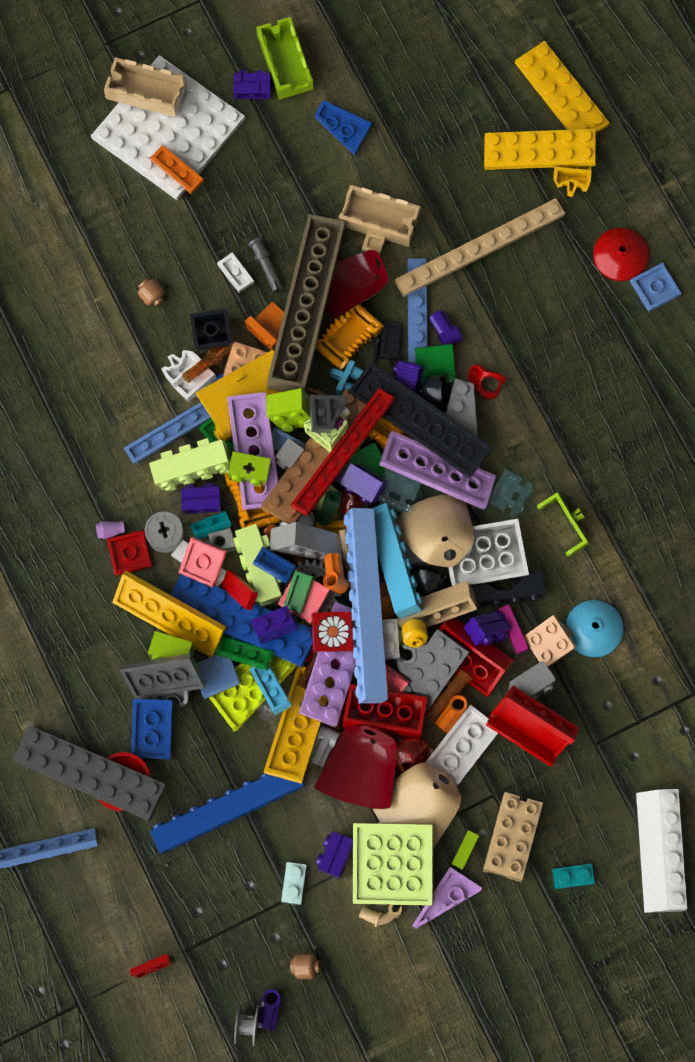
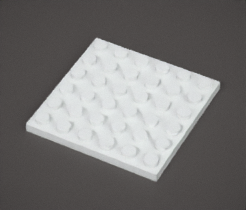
M159 55L150 66L169 70L173 73L184 75L186 78L187 86L177 116L172 117L119 102L93 132L91 138L178 200L186 190L150 160V157L164 145L199 175L242 124L245 116Z

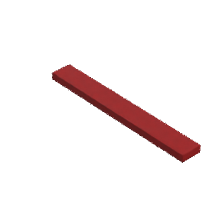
M380 388L376 391L291 503L293 509L308 517L393 404L395 397Z

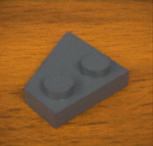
M310 395L311 432L331 433L346 403L347 396Z

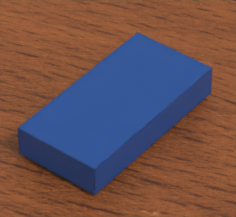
M263 546L252 563L285 584L296 565Z

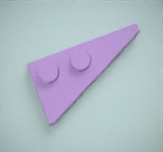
M450 867L433 892V905L424 906L412 927L415 929L419 928L479 893L482 887Z

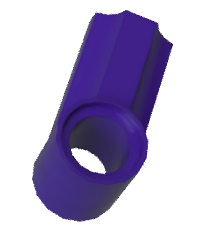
M439 310L429 317L438 333L441 344L452 343V345H455L462 341L459 330L456 326L452 325L444 310Z
M270 989L263 994L258 1028L275 1031L281 1002V995L277 990ZM273 992L277 995L278 1000L275 1004L267 1002L266 997L269 993Z

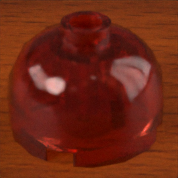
M342 486L337 490L338 494L334 499V506L340 513V518L344 519L345 514L351 508L371 509L372 503H365L360 499V495L351 494L344 490Z
M418 736L403 737L396 743L397 748L394 750L393 757L397 761L396 767L401 773H404L416 764L425 763L427 761L426 755L428 753L431 755L433 749L424 739Z

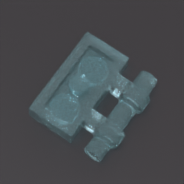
M386 468L382 479L387 481L388 484L378 501L381 504L387 503L395 507L397 511L409 513L411 506L405 504L407 498L414 501L421 483ZM390 492L401 495L400 500L389 497Z
M505 469L489 497L488 504L502 512L508 506L512 508L509 515L512 518H516L518 513L522 512L525 500L532 494L531 490L534 485L527 482L525 487L520 486L522 478ZM515 491L520 494L516 502L511 500Z

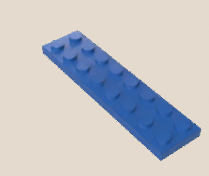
M181 574L170 594L172 597L226 626L225 634L245 643L274 651L276 657L301 668L313 648L312 628L296 621L294 622L297 630L261 645L251 620L272 611L255 603L252 610H246L228 594V591L216 586L212 588Z

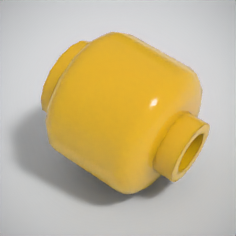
M410 619L403 624L402 636L405 645L417 648L427 642V628L423 621Z

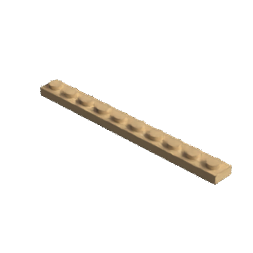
M555 198L396 278L395 283L403 297L564 217L565 212Z

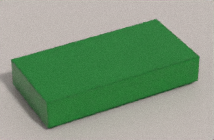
M295 570L284 606L287 605L289 610L303 614L315 577Z

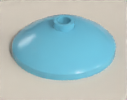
M588 600L575 606L569 613L565 624L572 634L571 639L576 645L574 650L584 656L593 658L603 657L613 652L620 644L624 630L621 616L617 610L610 604L599 600ZM597 623L599 625V628L594 629L592 627V624Z

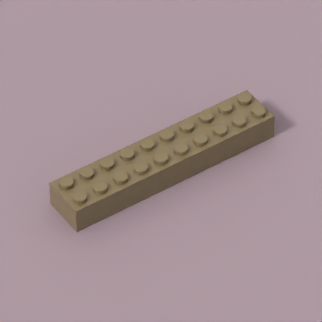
M308 214L267 379V389L285 392L302 388L306 392L344 236L345 221Z

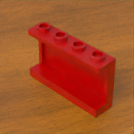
M515 686L511 687L493 709L486 722V726L550 767L553 766L557 756L563 749L575 741L580 729Z

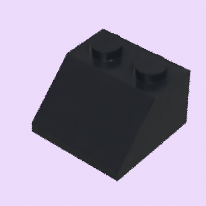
M227 308L190 314L195 351L233 345Z

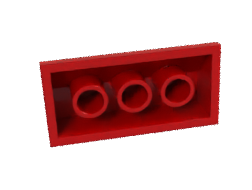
M457 618L446 620L439 629L470 651L455 674L488 697L504 677L514 660L492 644L487 646L484 644L474 645L471 636L464 629L465 624Z
M350 684L343 728L364 725L372 727L388 736L420 741L427 697L387 690L388 700L383 703H359V698L356 696V687L358 685ZM364 730L365 732L375 733L371 730Z

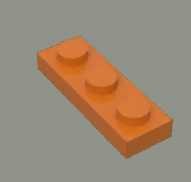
M164 145L150 157V160L191 195L204 182L201 176Z

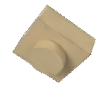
M367 232L362 251L375 250L380 255L385 237Z

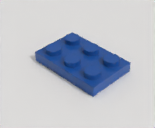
M133 699L132 754L140 758L171 759L173 700Z

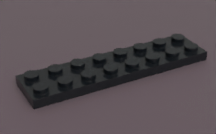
M372 362L369 363L348 391L349 394L366 405L379 388L395 397V401L382 418L469 479L473 477L493 450L491 445Z

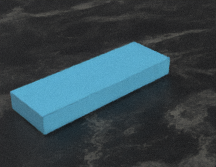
M256 667L250 668L274 715L292 706L271 667L267 671Z

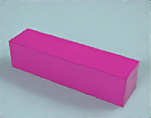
M507 605L498 609L512 627L507 635L516 655L528 651L529 648L510 606Z

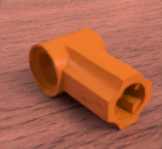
M329 553L324 558L326 575L323 583L326 588L337 594H342L348 588V580L344 578L342 556L339 553Z
M461 695L454 696L434 724L448 734L468 707L466 699ZM462 701L464 707L461 710H456L453 707L454 702Z

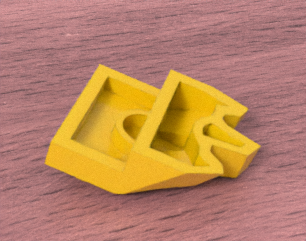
M592 166L554 167L553 180L558 188L567 186L569 197L574 195L576 188L587 192L591 182Z

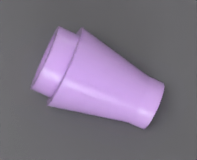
M100 521V523L96 524L98 539L103 538L104 540L117 534L125 533L123 521Z

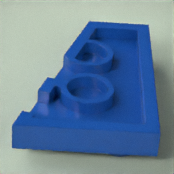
M325 100L322 101L315 113V119L355 156L371 129L372 123Z

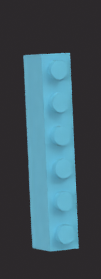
M387 503L372 508L374 509L377 554L394 612L402 619L422 611L420 604L423 601L420 593L416 592L415 589L418 586L414 575L411 576L410 573L412 564L405 555L407 552L404 541L401 542L400 536L402 531L395 522L397 514L394 508H390Z

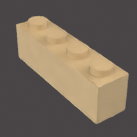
M468 581L421 597L423 601L420 604L422 611L402 619L397 616V622L402 629L406 621L419 619L426 624L427 628L477 610L474 591Z

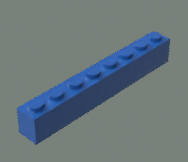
M264 773L260 776L261 779L255 782L253 780L247 781L242 784V788L238 790L235 788L225 792V796L219 799L218 797L211 798L202 807L200 805L194 806L189 809V813L183 816L182 814H177L166 824L161 822L154 825L150 833L159 853L162 855L304 788L303 782L301 784Z

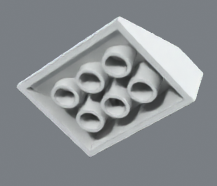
M518 519L473 526L474 542L472 547L458 564L448 567L452 586L468 581L470 585L529 575ZM446 536L442 538V542L448 540ZM449 549L444 553L446 560H452L456 556V552L453 549Z

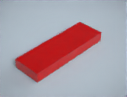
M227 569L221 587L228 591V594L246 610H252L258 592L233 570Z

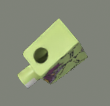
M343 407L331 433L311 432L310 418L304 423L305 433L331 452L348 430L349 425L346 418L351 413L346 407Z

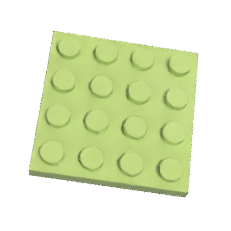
M353 823V904L433 905V824Z

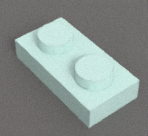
M286 863L282 903L301 905L306 864Z

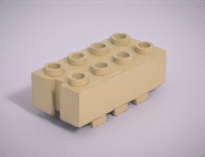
M114 58L110 70L112 77H108L104 88L106 99L172 117L177 116L187 86L184 75L165 69L154 68L146 64L142 65L127 59Z
M350 185L339 220L345 221V228L365 234L370 232L385 237L387 241L410 247L414 235V227H417L421 215V206L382 193H376L366 188Z
M504 792L483 872H491L521 882L543 803L527 799L526 802L520 801V796Z

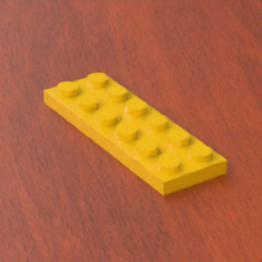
M545 41L515 60L517 67L567 130L595 129L596 134L609 126L610 122Z
M595 129L485 133V170L596 166Z
M125 571L122 574L112 603L173 637L192 642L196 650L208 657L216 654L215 651L220 644L226 626L130 572Z
M297 666L287 697L292 706L282 713L264 773L302 784L321 722L299 714L306 690L296 684L306 667L301 668ZM327 677L325 685L328 688H332L334 682L331 678ZM321 696L319 703L325 707L328 700L325 696Z

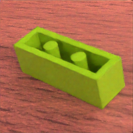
M469 830L467 831L451 864L452 866L463 870L479 835Z

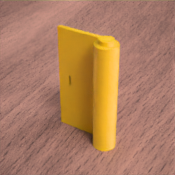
M274 350L267 352L196 392L197 397L215 423L216 431H214V434L218 440L227 442L233 438L227 397L265 392L266 396L280 393L267 389V379ZM246 409L243 415L245 418L250 419L254 416V412L251 409Z

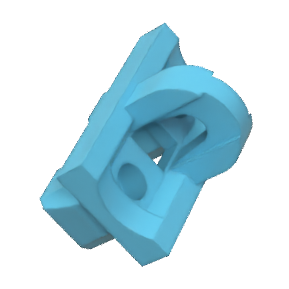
M352 360L349 361L344 372L334 368L330 371L331 377L339 381L336 387L337 396H341L345 389L349 391L353 384L348 383L350 378L357 380L363 373V370L355 366V362Z

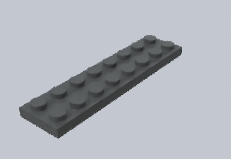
M30 725L12 760L17 764L149 822L167 788V785Z

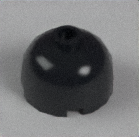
M446 373L430 375L424 380L422 387H419V396L440 411H447L445 406L446 403H449L451 396L450 382L446 383L445 377H448Z
M413 565L410 570L411 576L414 575L418 586L415 589L420 593L421 597L442 590L447 575L442 573L441 576L437 574L438 571L416 566L415 570Z

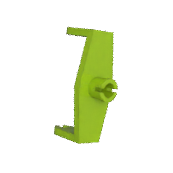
M557 492L538 504L537 508L542 510L558 500L582 539L581 543L565 553L569 557L588 546L590 542L578 523L585 519L584 514H582L580 508L571 512L561 495Z

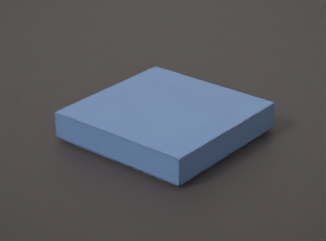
M663 262L630 280L648 312L682 294Z
M214 655L196 663L206 681L205 688L200 689L204 699L240 684L235 667L230 659Z

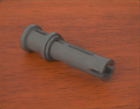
M258 237L250 241L248 245L256 255L255 260L261 264L272 292L276 293L278 292L277 287L279 291L284 289L270 260L271 253L266 249L264 238Z

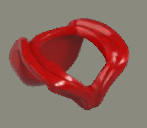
M481 364L473 365L468 372V381L473 383L477 392L487 399H495L501 390V385L506 382L505 376L497 372L487 371ZM485 377H493L499 380L495 392L486 391L482 388L481 383Z

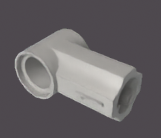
M322 725L309 761L323 767L341 733Z

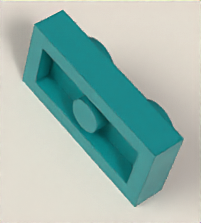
M226 511L190 524L192 532L197 539L206 538L210 533L225 530L232 526Z
M592 864L552 869L555 889L595 884Z

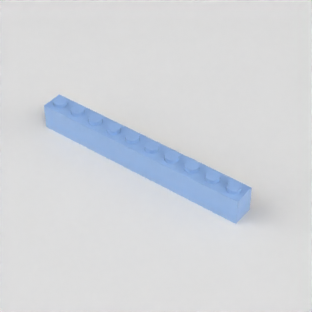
M351 508L344 516V525L347 526L345 542L348 545L346 559L350 569L348 581L351 584L349 599L352 601L351 619L353 620L354 627L352 629V637L355 641L353 657L356 659L354 674L358 684L356 696L359 698V703H383L388 700L374 509Z

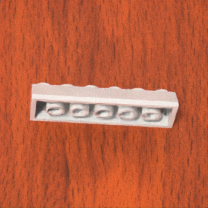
M662 789L636 793L644 913L687 910L679 790Z

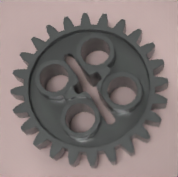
M306 559L305 565H303L299 561V567H295L287 583L279 585V587L284 589L285 592L294 576L295 570L311 576L314 574V580L318 582L320 578H324L326 575L325 563L321 562L318 566L317 560L314 559L312 564H310V561ZM331 590L319 612H329L330 609L332 610L334 603L340 604L336 597H342V594H337Z

